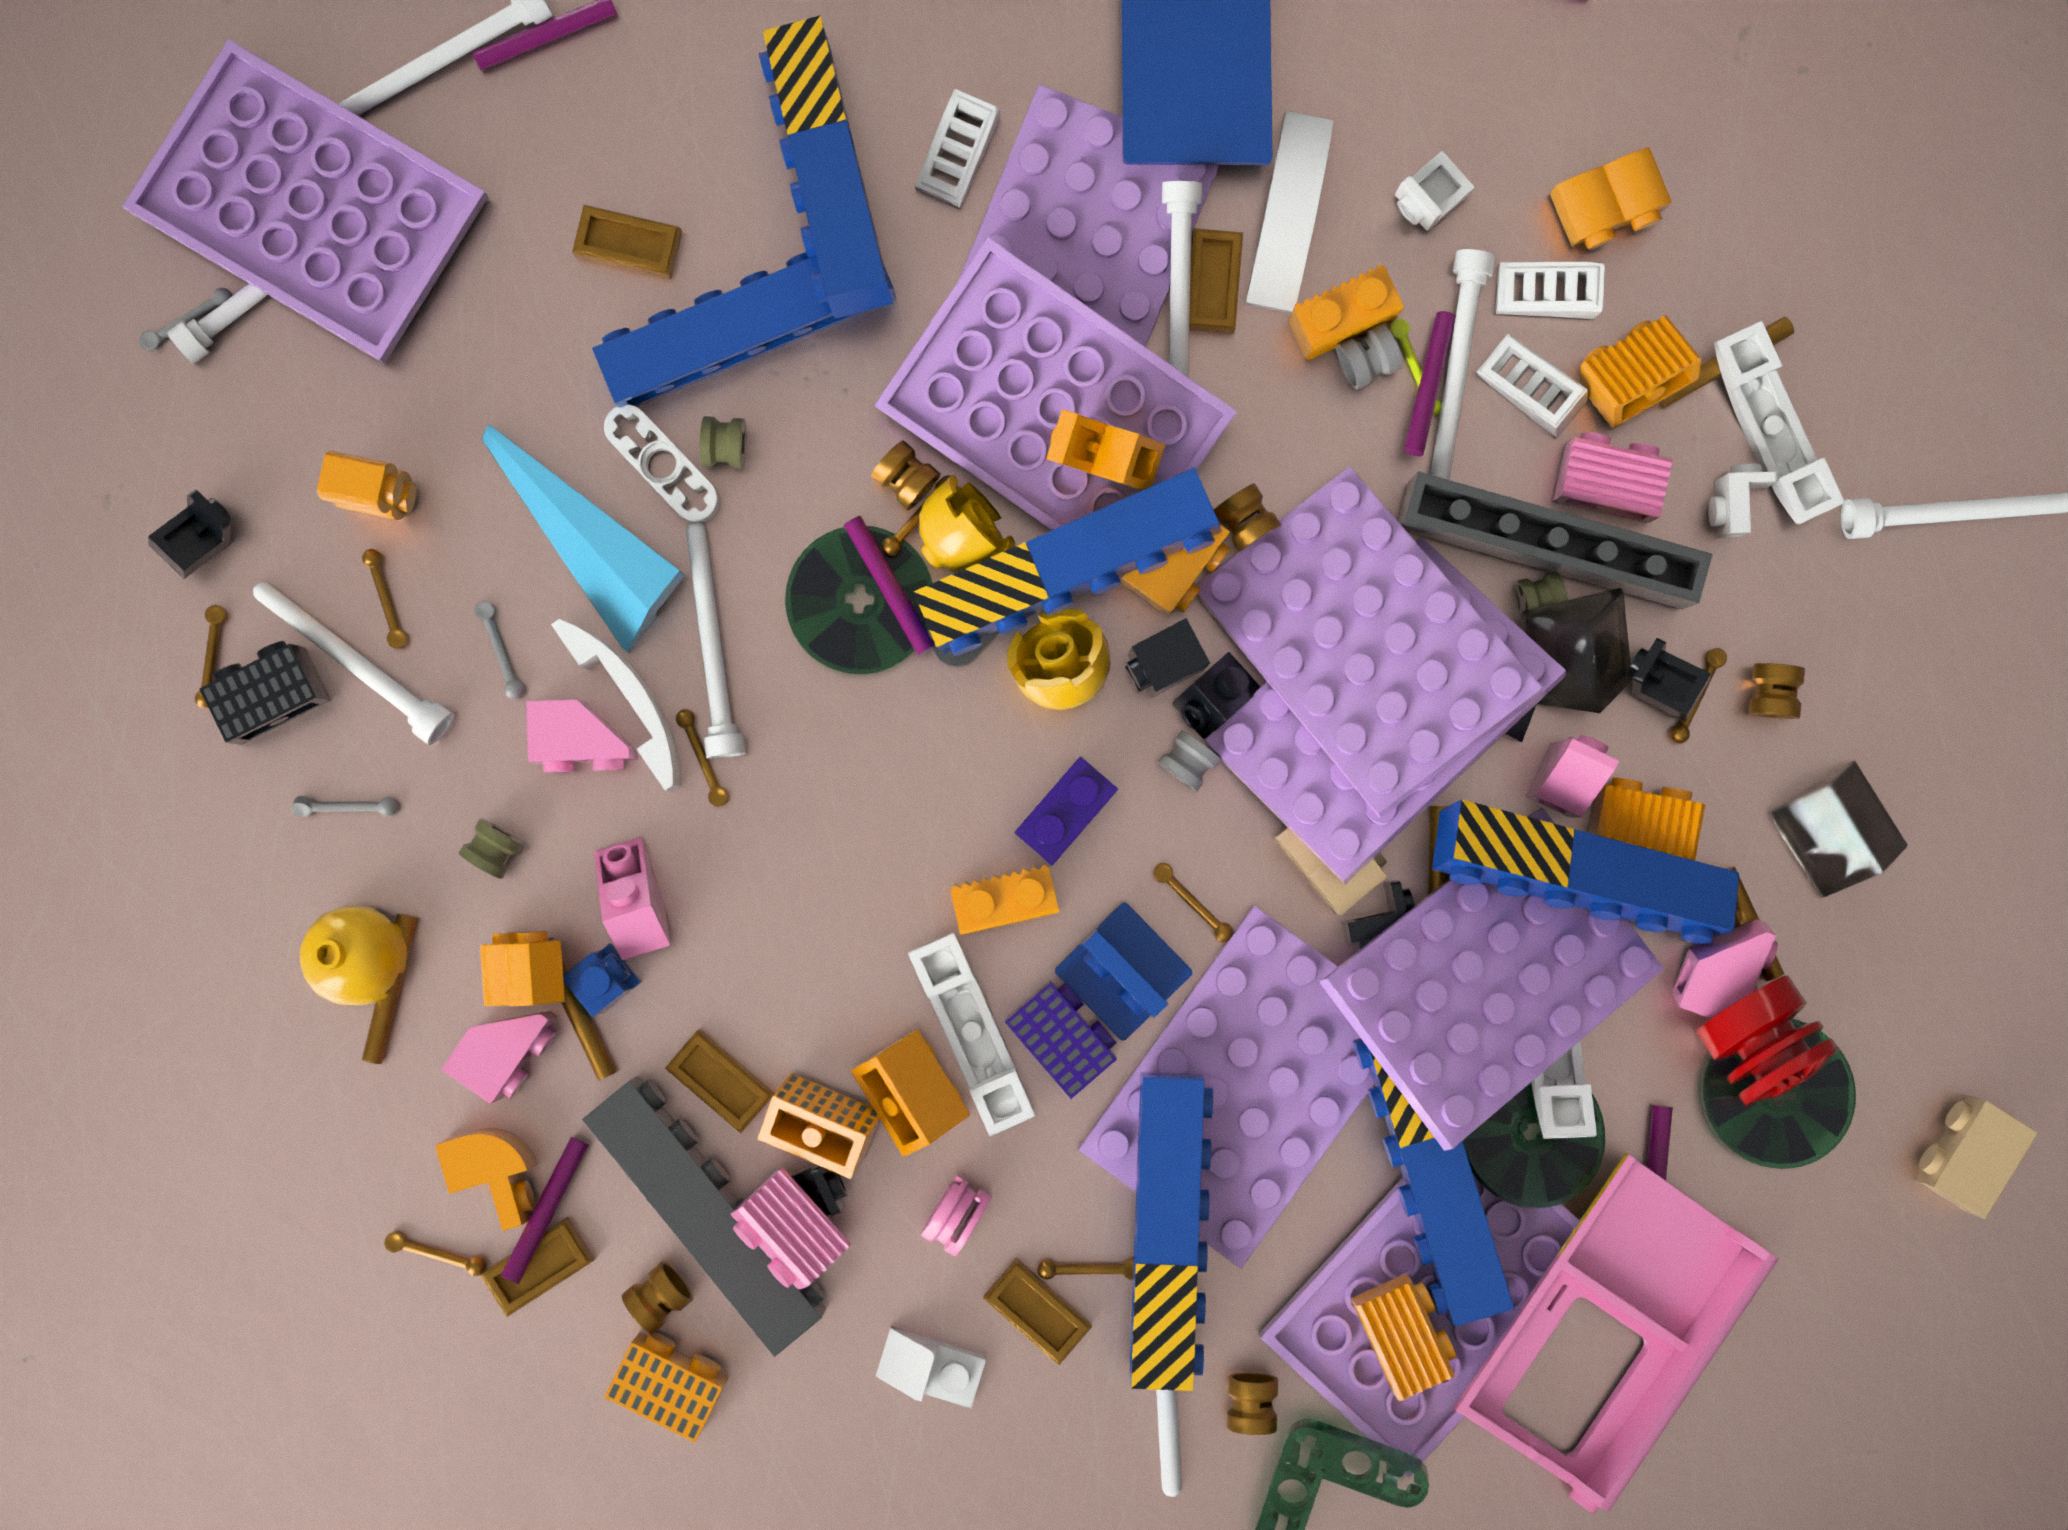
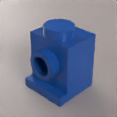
M609 943L602 950L590 953L563 975L564 983L592 1017L607 1011L642 982L628 963L621 959L612 943Z

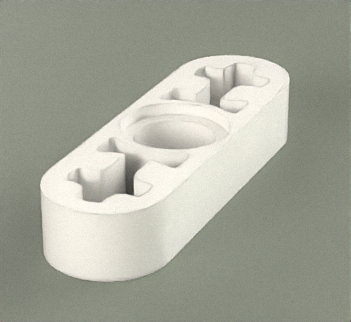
M633 405L613 408L606 416L604 422V432L609 442L684 520L689 523L701 522L702 524L712 520L720 508V496L716 488L641 409ZM623 418L629 422H633L638 418L640 421L636 424L635 428L648 443L653 435L658 437V440L647 444L642 449L637 459L633 457L634 453L641 450L637 444L628 436H624L620 440L617 438L622 431L617 424ZM660 451L670 452L676 459L674 472L666 478L654 477L649 471L651 457ZM687 470L692 472V476L685 478L684 481L697 493L702 492L704 489L708 491L703 498L707 507L701 512L695 507L686 511L685 507L689 504V500L677 487H675L672 495L667 493V489L680 483Z

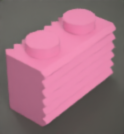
M1583 432L1580 438L1574 437L1565 444L1553 502L1643 523H1650L1660 518L1673 459L1659 456L1660 449L1658 447L1643 443H1631L1629 449L1610 445L1611 438L1609 436L1593 432Z
M784 1168L774 1172L731 1213L732 1217L738 1222L733 1226L735 1233L749 1248L754 1250L759 1245L766 1255L772 1259L767 1265L768 1269L787 1288L792 1284L797 1289L808 1287L851 1245L847 1238Z

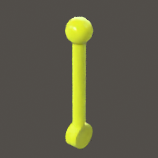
M1396 319L1392 322L1389 330L1395 340L1400 342L1419 387L1423 371L1407 336L1410 326L1404 319ZM1438 398L1433 416L1439 414L1441 410V401Z

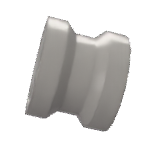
M1181 730L1175 738V748L1171 753L1163 754L1157 763L1182 783L1197 792L1203 785L1202 776L1208 769L1215 768L1221 759L1196 738Z

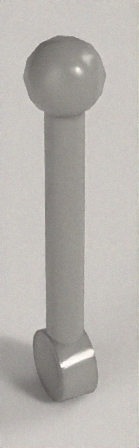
M226 288L216 289L211 299L157 332L152 330L144 331L139 339L140 345L148 351H158L162 346L163 340L168 337L167 332L182 320L188 323L194 318H200L229 299L232 293Z
M481 601L475 606V615L485 623L506 680L504 692L507 697L517 699L522 696L524 686L519 680L515 679L494 622L496 608L488 601Z
M298 796L292 804V812L299 817H307L312 811H379L384 816H391L398 809L396 800L391 797H384L379 802H313L306 796Z

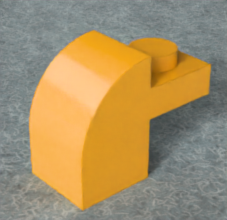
M1062 409L1058 423L1051 435V445L1046 459L1123 485L1144 490L1153 486L1166 444Z
M485 1128L446 1139L435 1145L449 1194L488 1182L502 1231L522 1226L529 1220L532 1214L531 1210L535 1209V1198L529 1181H522L520 1173L529 1170L538 1163L530 1147L521 1138L502 1129Z

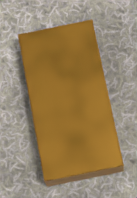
M583 205L572 253L575 257L671 279L682 230L678 226Z
M1194 228L1191 248L1190 331L1234 334L1243 232Z
M698 1029L665 1067L669 1073L740 1134L775 1094L701 1029Z
M566 1218L545 1232L519 1284L501 1276L511 1255L484 1271L480 1276L506 1317H508L589 1265L595 1259L570 1219Z
M1017 1258L983 1296L987 1303L1058 1365L1062 1363L1092 1328V1324Z

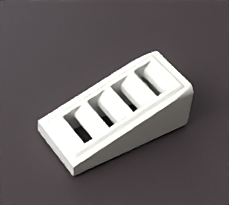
M954 89L915 184V189L961 208L1000 121L999 108L965 92ZM960 113L981 122V127H976L958 119ZM952 131L974 140L973 147L971 148L949 138ZM943 151L967 160L965 167L942 158ZM935 169L960 179L957 187L933 177Z
M1500 262L1497 271L1495 314L1595 319L1602 312L1605 263ZM1515 276L1524 277L1522 301H1513ZM1536 278H1544L1543 301H1534ZM1557 279H1565L1564 301H1555ZM1578 280H1585L1584 301H1577Z
M1510 334L1505 336L1477 371V375L1556 438L1562 434L1588 401L1587 388ZM1515 355L1520 361L1504 379L1498 373L1510 358ZM1529 368L1533 369L1535 374L1522 390L1515 387ZM1546 380L1551 386L1537 402L1531 397ZM1562 393L1567 399L1557 412L1553 414L1548 409Z

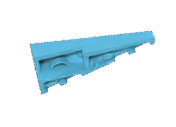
M489 424L483 434V442L622 649L630 653L657 619V611L678 586L685 574Z

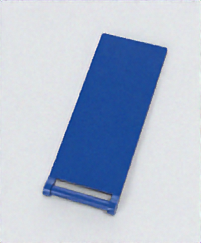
M1121 0L1123 163L1126 165H1269L1273 157L1270 0Z

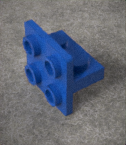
M1121 903L1055 968L1057 976L1122 1041L1134 1033L1150 1016L1155 1018L1168 1005L1166 1000L1193 973L1192 969L1127 903Z

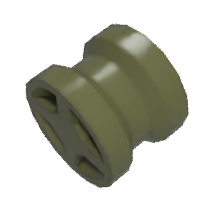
M712 416L703 417L700 431V461L702 466L713 467L717 462H725L732 468H743L747 442L746 421L744 418H733L730 422H719Z
M1557 571L1546 573L1542 580L1534 582L1527 578L1516 581L1515 597L1517 607L1526 628L1538 627L1543 620L1551 618L1557 622L1569 618L1570 608L1567 591L1562 577Z
M479 819L475 825V837L471 843L462 846L459 855L484 872L502 879L508 870L506 862L512 854L519 853L524 844L497 825L487 820Z

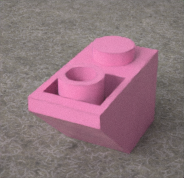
M577 699L526 701L528 762L543 764L544 773L574 772V762H593L594 771L624 770V760H638L637 749L586 702Z
M1580 735L1578 739L1569 737L1567 740L1550 743L1525 797L1567 817H1582L1613 774L1620 760L1606 754L1609 748L1607 745L1585 735Z
M639 837L594 851L601 918L621 959L626 960L670 946L666 910L643 838Z
M1756 919L1735 928L1732 932L1713 938L1711 943L1697 944L1690 947L1671 991L1678 1006L1708 1018H1713L1724 1009L1757 990L1758 988L1755 985L1762 969H1769L1775 959L1778 943L1774 940L1777 935L1767 923Z
M545 1011L470 1027L441 1070L490 1104L501 1100L504 1095L511 1099L528 1076V1073L522 1069L534 1053L540 1057L554 1039L557 1032L551 1027L558 1018V1015L552 1011Z

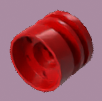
M1788 975L1771 981L1735 1002L1708 1020L1695 1032L1714 1061L1736 1053L1742 1059V1062L1726 1078L1730 1085L1751 1074L1757 1082L1738 1095L1745 1107L1759 1100L1776 1098L1819 1072V1069L1827 1059L1839 1050L1832 1038L1811 1049L1805 1042L1824 1028L1820 1021L1808 1023L1798 1028L1793 1025L1791 1019L1801 1012L1807 1002Z

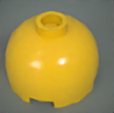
M956 475L949 477L933 491L924 502L919 514V530L924 544L921 546L923 555L935 568L941 569L944 566L952 573L959 572L1015 547L1013 537L1007 536L1003 539L994 523L1002 518L998 511L971 483H966L962 488L957 486L959 482Z
M1066 609L1053 615H1046V612L1038 616L1041 621L1039 624L1031 627L1023 636L1020 631L1014 635L1007 650V666L1021 691L1028 699L1038 705L1055 710L1079 707L1093 699L1105 684L1111 667L1108 641L1101 627L1088 619L1086 613L1082 610Z
M343 906L322 914L309 927L300 947V965L306 982L317 995L339 1005H370L386 998L390 994L387 991L394 985L398 973H404L406 968L407 945L401 929L397 924L391 923L384 914L378 912V909L374 907Z

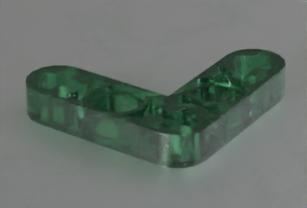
M1306 1418L1298 1420L1291 1425L1286 1434L1256 1522L1255 1530H1275L1279 1513L1288 1517L1285 1530H1305L1322 1479L1399 1507L1409 1508L1417 1506L1424 1501L1428 1494L1429 1474L1427 1467L1421 1459L1412 1454L1315 1419ZM1307 1435L1316 1438L1317 1448H1313L1310 1451L1305 1469L1297 1465L1301 1450L1299 1442H1304ZM1360 1451L1370 1458L1372 1465L1367 1472L1357 1475L1345 1469L1342 1459L1349 1452ZM1380 1460L1387 1462L1386 1473H1383L1382 1483L1376 1481L1379 1476ZM1405 1471L1414 1473V1482L1416 1484H1409L1406 1490L1399 1489L1398 1479L1395 1477H1402ZM1293 1479L1301 1482L1307 1491L1305 1498L1295 1503L1283 1499L1278 1491V1487L1283 1481Z

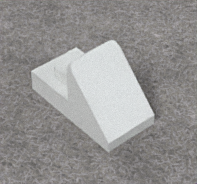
M891 1326L876 1377L918 1401H922L923 1395L926 1394L972 1408L986 1362V1355Z

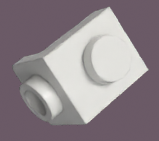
M1441 151L1412 177L1408 176L1403 180L1395 196L1399 199L1397 205L1405 218L1414 225L1420 223L1426 231H1429L1470 195L1475 187L1448 156Z
M1740 464L1731 466V473H1727L1714 480L1715 496L1710 499L1708 516L1710 525L1716 527V539H1737L1751 533L1749 489H1765L1777 483L1778 472H1762L1761 464Z

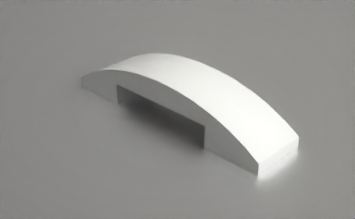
M1285 111L1246 305L1290 314L1293 311L1298 299L1310 247L1334 120Z
M1757 322L1714 343L1716 357L1738 422L1758 464L1762 465V472H1778V482L1771 485L1796 525L1844 504L1845 501L1825 457L1817 460L1776 369L1783 365L1763 322Z
M561 619L552 623V627L579 666L589 670L599 662L604 665L653 737L638 747L637 751L665 791L673 792L681 786L680 766L671 729L657 699L638 672L612 647L589 632Z
M952 932L909 951V958L927 998L932 1003L969 1086V1092L989 1137L1035 1117V1112L1007 1046L955 933Z
M1579 1041L1531 1082L1543 1139L1595 1137L1597 1135L1591 1084H1586L1581 1041Z

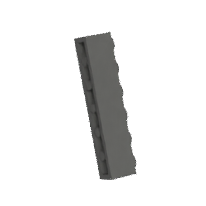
M1419 471L1408 482L1398 522L1410 533L1548 572L1557 571L1560 575L1680 609L1688 608L1700 602L1713 555L1712 553Z
M636 1076L582 1120L775 1357L822 1319L826 1310L822 1301L826 1297L815 1281L803 1289H797L793 1284L789 1288L782 1285L768 1269L767 1265L772 1259L766 1255L759 1245L753 1250L738 1237L733 1229V1226L738 1222L732 1217L731 1213L747 1198L742 1197L738 1200L726 1185L730 1182V1178L723 1167L714 1158H710L707 1161L695 1147L699 1140L689 1125L682 1119H678L676 1122L663 1107L667 1100L659 1088L649 1079L643 1083L639 1076Z

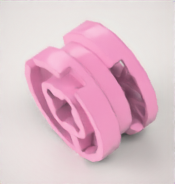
M958 1174L953 1180L956 1183L949 1185L920 1235L930 1242L934 1240L940 1241L945 1245L944 1251L954 1257L960 1252L992 1198V1195L982 1189L976 1192L969 1188L968 1180ZM973 1201L976 1203L975 1207L964 1222L956 1238H952L951 1236L960 1226Z

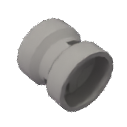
M1383 323L1369 329L1366 336L1360 340L1349 338L1336 345V352L1341 367L1348 381L1356 390L1370 384L1375 375L1380 373L1389 375L1403 368L1399 347L1391 331Z

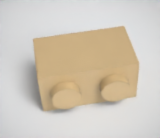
M1966 1095L1964 1100L1957 1102L1947 1114L1945 1119L1947 1128L1937 1144L1929 1146L1922 1155L1919 1162L1921 1170L1915 1180L1962 1210L1986 1219L2038 1135V1132L1989 1101Z

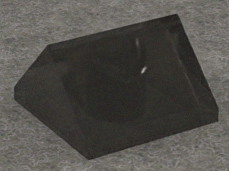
M1621 588L1522 611L1525 633L1566 670V676L1537 704L1601 713L1632 681V676L1628 675L1631 662L1624 591Z
M1856 761L1849 762L1768 812L1821 898L1883 873L1908 846Z

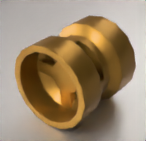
M904 440L896 444L882 458L871 474V478L881 487H890L896 493V500L908 511L926 496L941 476V473L930 463L922 464L915 457V450Z
M1255 483L1235 493L1214 509L1219 521L1223 524H1228L1232 530V541L1239 552L1268 532L1282 526L1273 512H1268L1263 506V495ZM1256 513L1259 514L1258 516H1256V517L1253 518L1252 520L1248 521L1247 523H1245L1244 525H1242L1241 527H1239V524L1243 523L1244 521H1246L1247 519H1249L1250 517H1252V516L1255 515Z
M1775 663L1753 664L1752 680L1757 685L1756 694L1750 698L1748 714L1768 718L1800 719L1802 703L1797 699L1798 688L1804 684L1805 668Z
M663 1261L649 1272L647 1281L643 1284L632 1285L621 1295L623 1303L631 1316L644 1330L652 1334L665 1324L666 1316L672 1310L681 1311L693 1301L692 1294L684 1280L669 1264Z
M1250 1372L1235 1373L1228 1376V1394L1233 1398L1232 1408L1227 1411L1228 1430L1246 1435H1268L1277 1431L1278 1416L1273 1410L1272 1400L1278 1396L1279 1380L1277 1377Z

